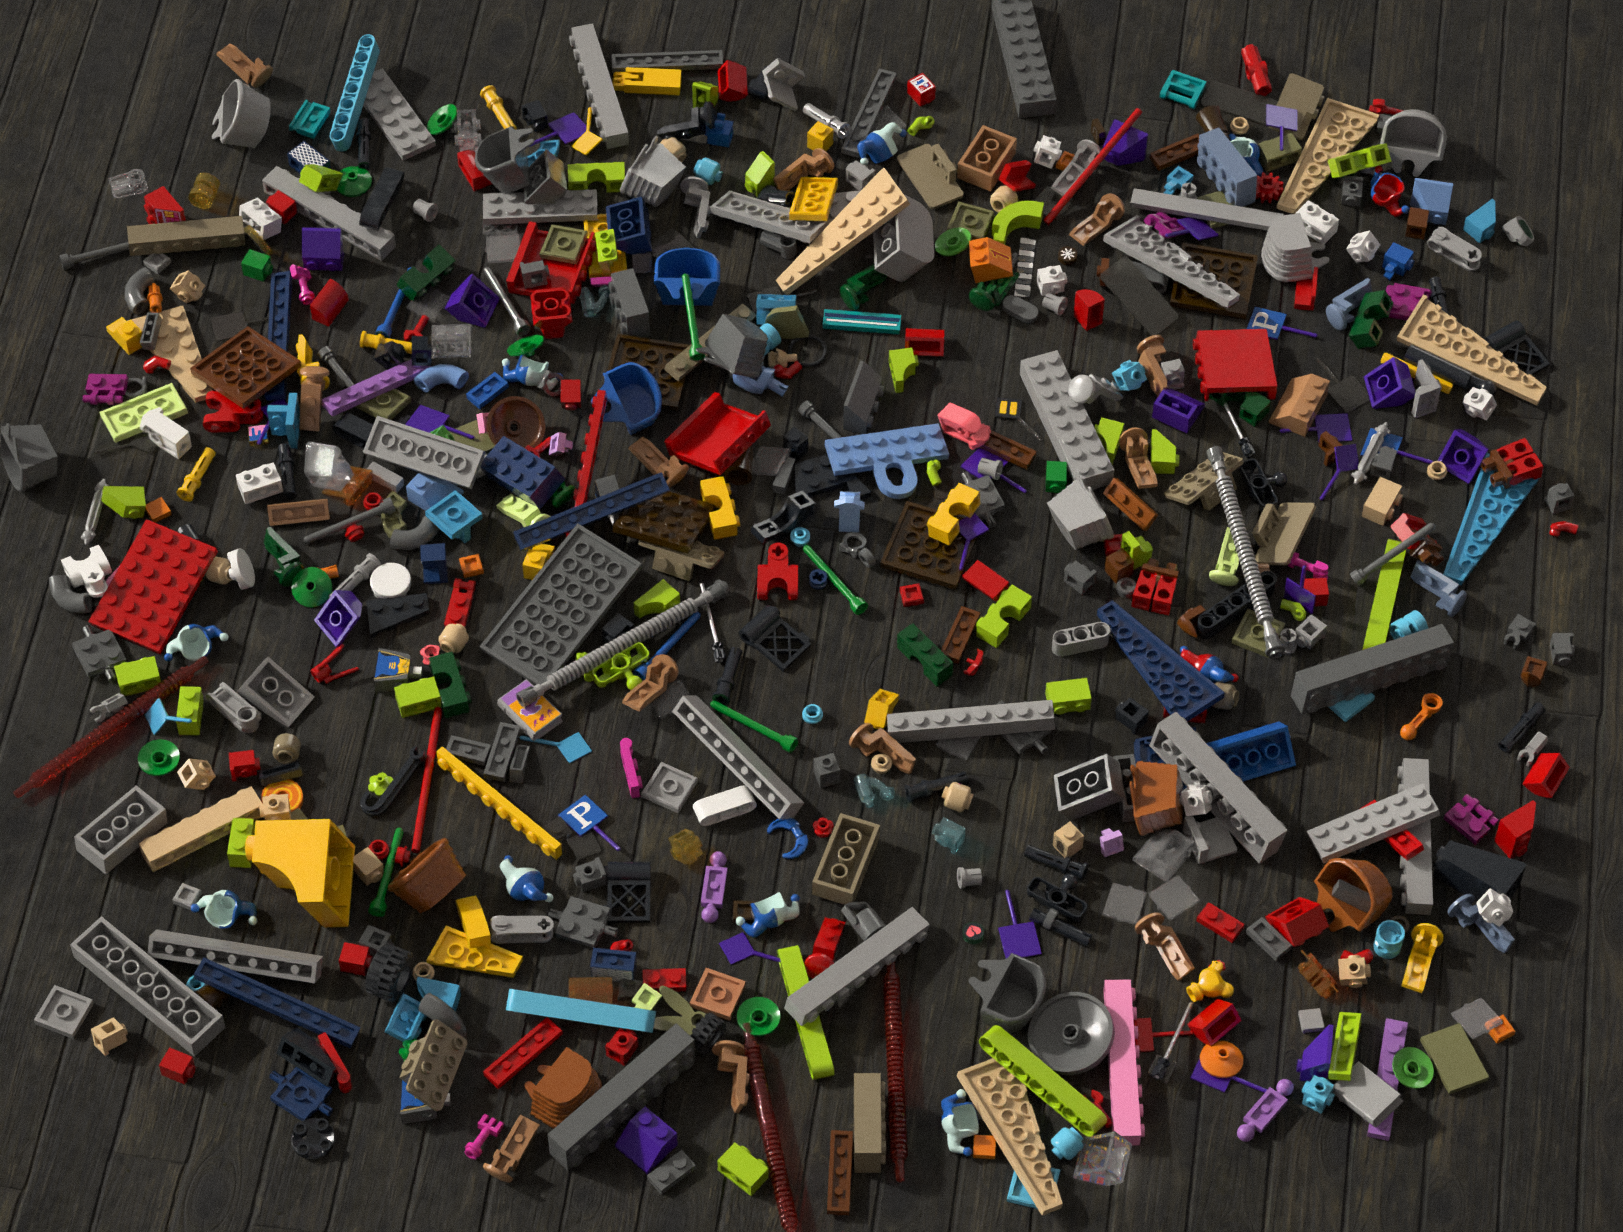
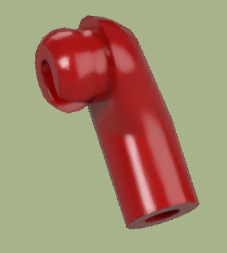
M153 356L145 361L143 369L148 374L154 373L153 370L155 371V368L158 366L169 369L171 360Z
M798 361L794 362L789 368H783L782 365L777 364L773 367V369H776L774 376L781 379H791L802 369V365Z
M1566 521L1551 524L1549 534L1558 537L1560 531L1576 535L1578 525Z
M629 939L614 942L610 949L630 952L633 949V942Z
M1365 949L1353 954L1344 950L1340 958L1347 959L1348 956L1359 955L1361 958L1364 957L1366 964L1373 960V952Z

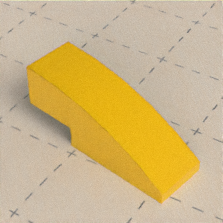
M477 896L455 900L470 949L490 945V931Z

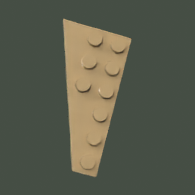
M184 306L164 310L159 313L162 322L155 350L150 351L154 356L171 360V366L168 370L173 378L179 381L182 388L195 403L206 400V394L213 390L212 387L191 374L190 368L202 360ZM146 316L131 319L143 331Z

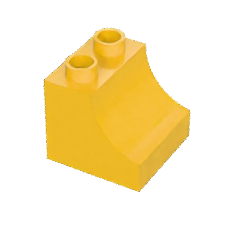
M330 819L256 821L255 835H249L245 843V853L248 861H252L260 869V872L265 874L278 888L295 890L298 903L323 927H348L355 845Z

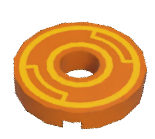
M290 779L268 784L262 791V803V797L271 794H288L291 812L297 808L300 809L303 805L302 789L296 782Z

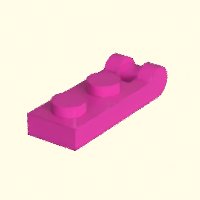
M623 738L620 741V753L631 798L640 797L639 789L643 788L641 777L636 776L635 772L638 771L636 758L632 759V741L629 738Z

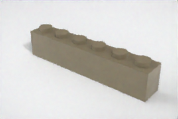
M242 216L127 226L130 256L245 246Z

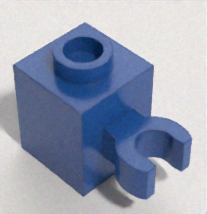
M717 113V120H715L716 128L710 129L706 125V134L704 135L707 136V144L730 147L734 134L733 121L725 120V114Z
M1393 242L1384 255L1382 267L1385 268L1384 271L1386 273L1383 277L1391 280L1394 273L1403 276L1407 270L1410 271L1414 264V260H1412L1414 252Z

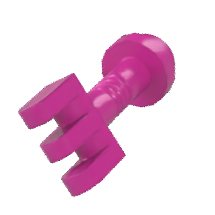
M292 264L290 267L291 276L299 281L302 292L299 294V300L304 305H309L314 301L315 297L314 293L309 291L307 282L311 279L310 271L307 268L303 269V267H297V265Z
M1294 552L1288 567L1294 568L1296 565L1302 568L1305 565L1306 570L1313 572V578H1327L1328 580L1327 564L1318 560L1315 564L1308 563L1300 559L1299 554Z
M484 1114L478 1122V1129L482 1131L473 1143L469 1142L465 1146L464 1152L466 1156L471 1159L480 1157L482 1154L480 1147L490 1134L495 1137L499 1135L504 1127L503 1122L499 1121L496 1127H494L497 1119L492 1117L487 1123L489 1115Z

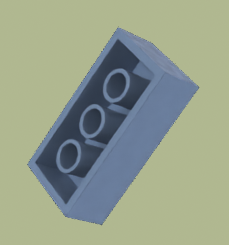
M1216 128L1199 135L1197 163L1206 171L1208 178L1213 180L1218 191H1223L1227 202L1240 207L1255 202L1257 174L1221 129Z

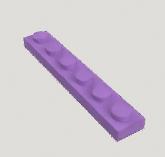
M412 359L322 399V406L333 417L414 380L419 373L431 366H412Z
M1386 1018L1377 1076L1397 1091L1399 1080L1393 1072L1392 1062L1395 1054L1404 1048L1408 1022ZM1394 1111L1376 1128L1369 1123L1367 1137L1389 1141Z

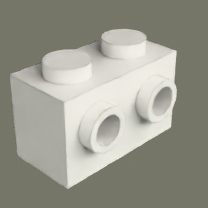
M258 197L240 205L239 216H242L243 224L261 240L281 232L282 217Z
M1309 200L1296 212L1301 214L1307 235L1321 244H1325L1337 232L1339 219Z
M274 462L249 471H243L236 475L237 485L245 504L283 492L282 482Z

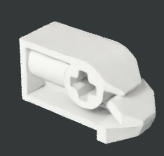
M162 408L150 410L143 415L140 430L148 432L149 438L153 443L172 456L179 459L192 447L189 431L164 416Z

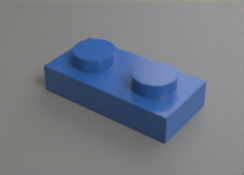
M494 372L466 393V398L477 408L481 409L509 387L508 382Z

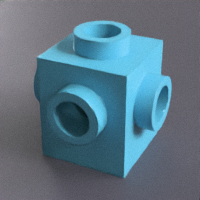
M1126 361L1120 365L1119 369L1112 372L1116 384L1121 390H1135L1142 386V382L1147 380L1145 369L1140 362Z
M1314 1075L1311 1082L1306 1081L1303 1086L1302 1093H1304L1302 1104L1322 1114L1326 1105L1330 1106L1335 1094L1332 1093L1334 1084L1330 1083L1326 1078Z

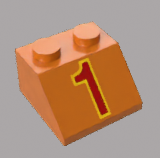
M988 237L969 241L970 264L975 283L1013 276L1012 255L1009 246Z

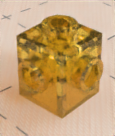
M684 829L668 838L672 846L670 851L675 860L684 864H690L703 854L700 848L702 843L693 831Z

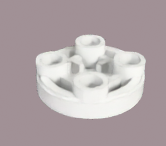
M241 548L228 552V560L231 563V569H229L230 578L237 580L241 590L253 587L255 584V574L246 552Z
M397 563L380 565L373 571L370 577L372 591L375 597L379 599L406 596L411 586L409 571Z

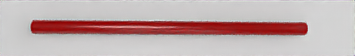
M1139 108L1135 109L1043 220L1045 224L1049 225L1139 118L1143 113Z
M435 707L411 849L413 853H419L442 716V708Z

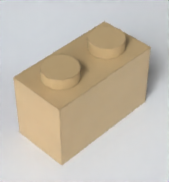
M1380 477L1364 504L1362 517L1384 526L1387 519L1391 520L1393 517L1395 505L1399 506L1403 498L1401 494L1402 486Z

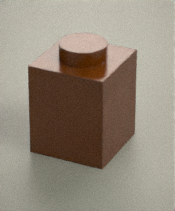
M1410 207L1405 237L1424 239L1429 210Z
M1123 548L1106 557L1105 572L1116 584L1121 578H1129L1133 575L1134 561Z

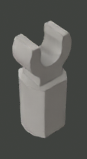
M1537 732L1525 749L1519 752L1517 760L1520 761L1522 757H1527L1526 766L1529 767L1533 763L1534 757L1547 744L1548 737L1541 732Z

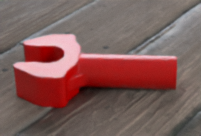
M1373 99V105H1370L1369 109L1370 112L1379 114V116L1383 113L1396 115L1403 111L1386 106L1384 99Z
M426 315L421 317L414 330H405L404 341L409 342L412 336H423L421 332L429 320Z
M551 437L545 439L535 448L527 445L525 449L540 457V453L550 446Z
M1092 1090L1091 1096L1095 1101L1091 1103L1105 1114L1107 1123L1104 1126L1109 1128L1113 1122L1101 1107L1103 1095L1098 1091Z

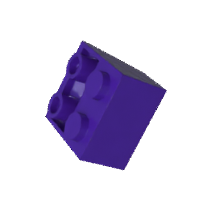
M1164 389L1154 402L1152 418L1188 433L1205 407V404L1174 389Z

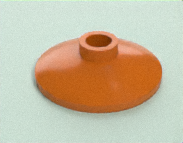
M1217 1041L1212 1046L1205 1045L1200 1054V1063L1203 1069L1210 1075L1218 1078H1229L1238 1074L1242 1069L1243 1055L1232 1043Z

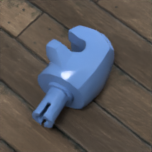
M762 366V372L758 378L732 374L733 382L738 387L755 394H762L768 388L783 397L789 387L774 379L773 374L776 369L765 368V366Z

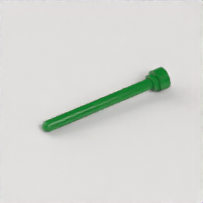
M685 273L682 275L692 342L689 355L691 360L699 361L706 356L695 351L696 348H702V345L699 343L690 277Z
M805 545L803 551L819 569L826 572L828 579L848 599L850 609L856 615L865 612L868 608V603L863 598L856 597L809 545Z
M717 701L710 703L711 708L780 743L783 750L789 753L795 750L798 738L792 735L783 736Z
M402 828L395 830L377 897L371 901L368 912L376 917H383L387 909L384 900L395 865L396 852L398 847H400L404 833Z

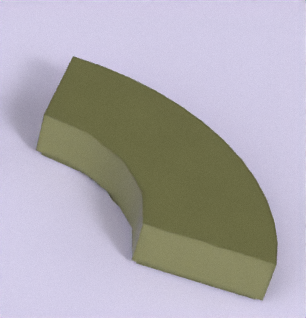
M394 491L387 498H391L396 512L390 515L388 513L381 514L382 526L390 539L394 529H407L406 523L402 520L403 510L408 506L407 501Z

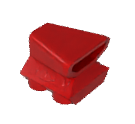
M563 287L535 290L530 295L534 326L541 329L546 339L563 337L565 327L572 323L569 291Z

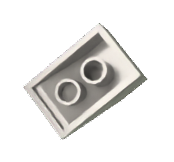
M269 657L259 665L237 691L250 704L287 727L293 723L314 698L309 691Z

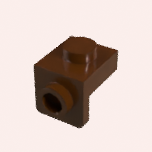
M1327 431L1320 435L1318 445L1326 453L1324 459L1326 467L1331 463H1336L1334 447L1343 446L1335 436L1330 435Z

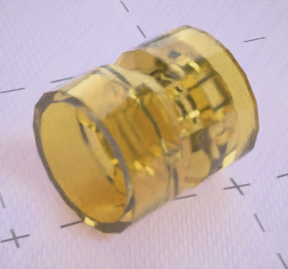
M200 173L197 175L188 199L194 206L208 209L213 203L220 186V181L214 175Z

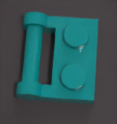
M1172 70L1160 92L1159 98H1167L1188 105L1189 108L1195 110L1206 88L1207 81ZM1171 89L1192 96V99L1170 92L1169 90Z

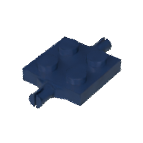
M297 1067L285 1077L276 1071L270 1074L269 1078L279 1084L277 1090L270 1097L271 1101L299 1120L305 1121L318 1110L328 1117L330 1113H333L334 1109L324 1103L333 1091L331 1086H325Z

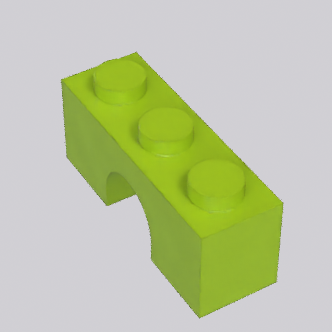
M1387 143L1328 159L1332 178L1342 177L1362 169L1392 162Z
M624 162L568 164L569 190H588L590 183L600 181L606 185L607 192H620V187L625 178Z
M1011 585L1008 590H1004L1001 593L997 603H993L989 607L985 617H981L977 621L976 636L997 648L1008 635L1009 623L1002 620V618L1013 617L1020 621L1031 608L1032 596Z

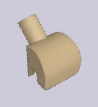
M776 348L777 353L773 351L768 353V364L772 369L777 364L786 368L787 362L797 361V354H787Z

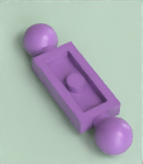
M720 851L714 852L710 856L712 866H706L701 907H706L702 911V919L707 923H713L718 919L719 914L716 908L722 909L727 878V868L723 866L726 864L727 858Z
M1280 1080L1276 1085L1277 1091L1269 1087L1244 1116L1243 1121L1247 1124L1241 1125L1237 1130V1136L1241 1141L1248 1142L1252 1140L1255 1134L1254 1130L1261 1134L1283 1109L1288 1101L1284 1096L1291 1095L1294 1090L1293 1083L1290 1080Z

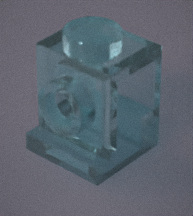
M944 817L940 823L934 825L931 834L935 835V841L943 847L951 848V853L955 854L965 840L966 828Z

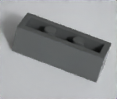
M147 313L140 340L143 350H155L162 322L159 313Z
M783 456L773 483L774 493L785 495L795 468L794 458Z
M1341 879L1337 881L1332 890L1333 897L1366 913L1370 910L1371 899L1369 893Z

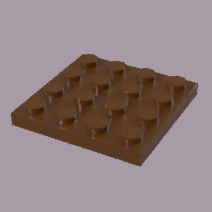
M247 326L192 366L190 370L192 375L244 409L299 369L301 361Z

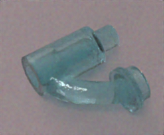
M603 285L599 288L598 295L600 299L597 303H595L593 293L589 291L588 287L581 289L580 300L585 317H594L604 307L609 294H612L608 285Z
M860 774L854 778L859 798L862 803H865L866 808L874 806L873 799L875 796L871 786L880 790V797L885 801L895 797V789L886 786L876 778L868 777L866 774Z

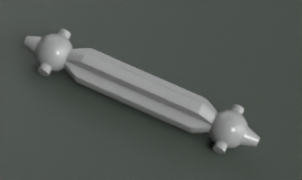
M1387 422L1375 427L1377 434L1372 437L1358 465V470L1355 473L1352 472L1351 476L1354 478L1355 485L1364 479L1367 480L1365 473L1369 471L1375 454L1381 448L1384 436L1391 432L1388 430Z
M102 479L94 488L96 492L94 493L87 518L86 531L81 536L85 545L96 536L93 532L96 530L103 506L101 501L103 487L109 486V484H106V479Z

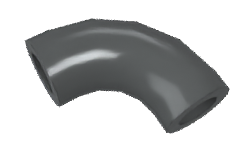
M146 267L132 275L125 286V301L131 312L135 315L143 313L149 306V302L144 297V291L154 283V278Z
M424 516L419 526L415 529L408 531L394 529L390 539V548L398 550L420 548V545H426L431 542L440 529Z
M56 575L49 577L52 597L61 608L71 613H90L92 611L93 603L90 594L75 593L71 589L69 576Z
M431 993L426 994L419 1004V1012L432 1020H440L465 1038L466 1028L455 1010Z

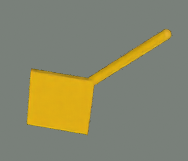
M591 107L588 108L586 132L571 145L572 148L584 155H587L603 140L590 132Z

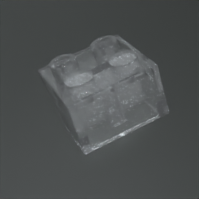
M471 324L432 325V358L471 357Z
M314 442L306 444L304 473L312 486L341 491L354 476L349 463L342 456L341 450L335 445Z
M1156 830L1132 860L1167 883L1191 855L1193 841L1177 830Z

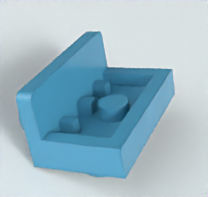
M403 993L394 1009L385 1033L402 1042L417 1039L422 1029L419 1027L420 1023L427 1018L426 1015L419 1012L420 1002Z

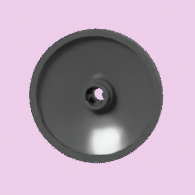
M1066 992L1050 998L1038 1008L1029 1025L1028 1042L1032 1053L1054 1072L1060 1075H1077L1096 1067L1107 1056L1114 1041L1115 1028L1108 1009L1099 999L1082 992Z

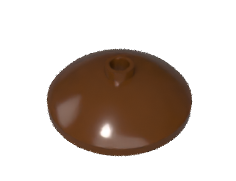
M511 396L500 400L490 410L486 423L487 433L494 445L505 436L523 448L527 445L535 448L544 437L545 419L535 403L524 397ZM515 425L516 431H512L510 426Z

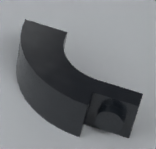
M804 491L790 495L778 513L765 521L752 525L751 532L762 544L772 540L778 543L787 538L793 529L802 525L811 513L815 502Z

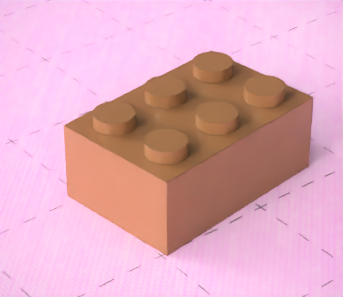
M983 125L958 162L957 178L992 191L1005 164L1010 163L1016 153L1017 138Z

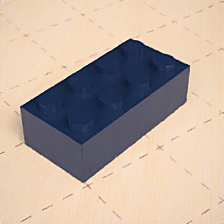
M505 436L500 439L483 459L480 466L489 479L539 509L544 506L565 480L555 466Z

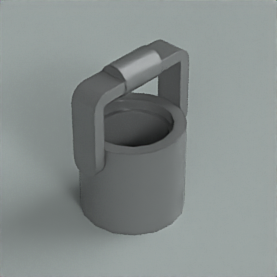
M851 902L845 904L841 910L863 941H866L886 926L867 902ZM862 909V911L859 912L856 916L852 912L855 910Z

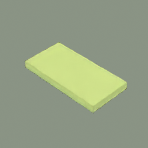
M170 383L100 412V416L114 442L117 443L143 432L140 430V423L143 415L150 410L160 407L163 409V415L171 420L188 414V411L174 385Z

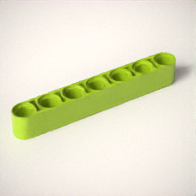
M1388 539L1385 554L1402 542ZM1406 550L1381 567L1363 650L1386 642Z
M798 945L777 950V957L781 961L779 965L788 997L809 982ZM819 1016L813 1022H807L803 1026L796 1021L812 1080L834 1076L833 1063Z
M994 1025L980 1037L979 1044L987 1054L1082 1134L1092 1137L1107 1123V1118L1100 1109L1002 1027Z

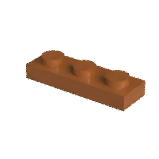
M1113 478L1103 492L1109 500L1143 531H1147L1158 517L1157 513L1118 478Z

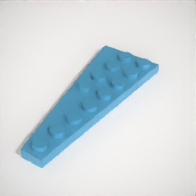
M1489 453L1486 454L1485 459L1490 456ZM1481 468L1443 575L1462 585L1540 478L1535 480L1530 478L1517 485H1511L1507 489L1503 485L1493 487L1490 475L1495 473L1494 470L1486 473Z

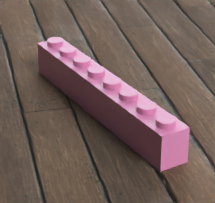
M1105 980L1104 1005L1113 1019L1115 1028L1114 1041L1108 1053L1113 1146L1140 1145L1141 1137H1145V1126L1140 1124V1117H1143V1104H1139V1098H1142V1085L1138 1084L1137 1078H1141V1067L1136 1065V1059L1139 1058V1045H1135V1039H1138V1026H1134L1133 1020H1137V1008L1132 1006V1001H1135L1136 994L1135 988H1131V980Z

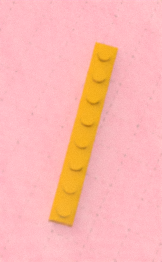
M443 746L436 751L437 763L440 768L448 770L457 782L464 783L472 794H477L481 797L486 806L493 807L502 819L506 818L511 822L514 829L517 831L521 830L527 839L533 844H538L547 856L551 855L557 860L562 855L561 843Z

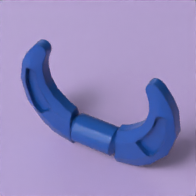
M792 818L776 819L767 829L768 834L775 829L784 828L789 831L791 830L797 839L795 847L792 851L782 855L784 859L799 857L808 846L807 835L803 834L799 828L800 824Z

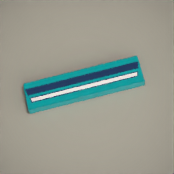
M824 309V329L900 334L901 315Z

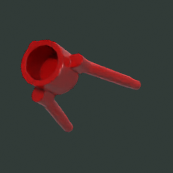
M341 644L320 664L310 670L318 683L324 681L325 684H328L332 680L359 670L358 667L332 676L329 675L332 671L327 664L342 651L344 644Z

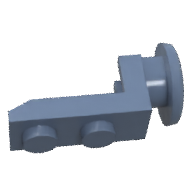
M1369 278L1332 299L1333 304L1327 306V318L1335 329L1344 330L1347 327V323L1355 320L1354 316L1348 312L1361 305L1365 293L1372 292Z
M1419 560L1416 562L1411 578L1415 583L1441 598L1436 603V606L1447 610V616H1455L1463 606L1467 593L1462 590L1457 595L1458 583Z
M1465 894L1451 904L1448 909V915L1450 917L1456 916L1463 928L1476 923L1496 949L1503 953L1509 950L1515 939L1503 924L1499 927L1493 922L1488 923L1479 914L1477 904L1472 906L1475 896Z

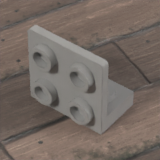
M777 58L762 71L764 82L768 89V96L773 102L796 111L798 107L792 87L805 77L804 72Z
M1422 359L1418 361L1414 381L1417 389L1412 414L1415 418L1436 411L1441 390L1439 380L1435 379L1430 366L1426 365Z
M1193 815L1184 818L1183 832L1198 864L1237 852V847L1228 828L1217 817L1200 823L1195 821Z

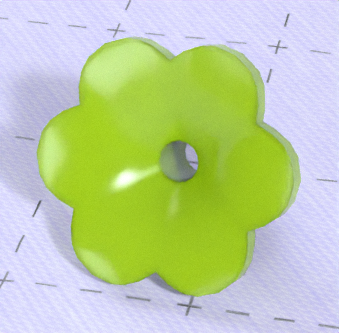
M383 772L377 776L373 775L369 779L368 789L370 792H375L377 796H382L393 778Z

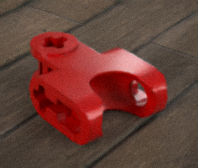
M209 391L206 394L207 406L210 409L219 410L216 413L204 416L203 427L208 432H236L240 429V424L254 425L263 420L264 416L259 399L253 402V407L251 403L243 409L218 391Z
M774 543L769 547L768 565L758 564V600H767L768 592L775 587L785 589L788 594V600H798V565H788V548L783 543Z

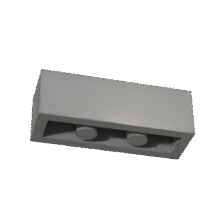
M372 462L366 469V475L369 479L391 491L398 493L404 486L403 477L375 462Z

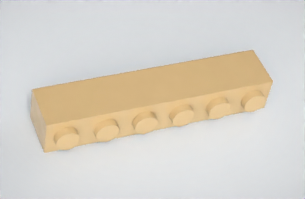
M252 786L242 789L237 794L222 799L217 804L204 808L191 817L184 818L180 823L167 827L154 836L145 838L139 843L141 854L152 872H155L230 834L233 818L254 819V821L261 818L259 805H263Z

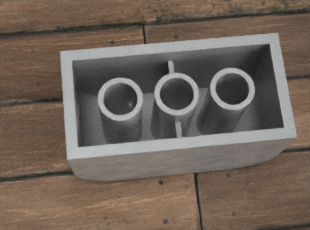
M906 195L904 196L910 205L873 232L875 270L900 282L909 279L934 258L933 222L931 215L920 202Z

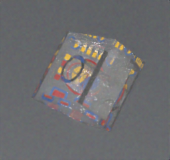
M1115 1131L1083 1138V1149L1079 1152L1073 1177L1104 1186L1123 1183L1132 1143Z

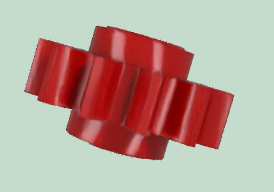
M1262 172L1261 177L1257 175L1255 199L1261 198V203L1265 200L1271 203L1272 199L1278 201L1279 196L1283 193V182H1279V176L1273 178L1272 173L1266 176L1264 172Z

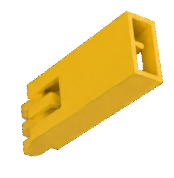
M626 67L625 72L613 73L612 83L615 91H624V93L680 95L682 75L681 70Z

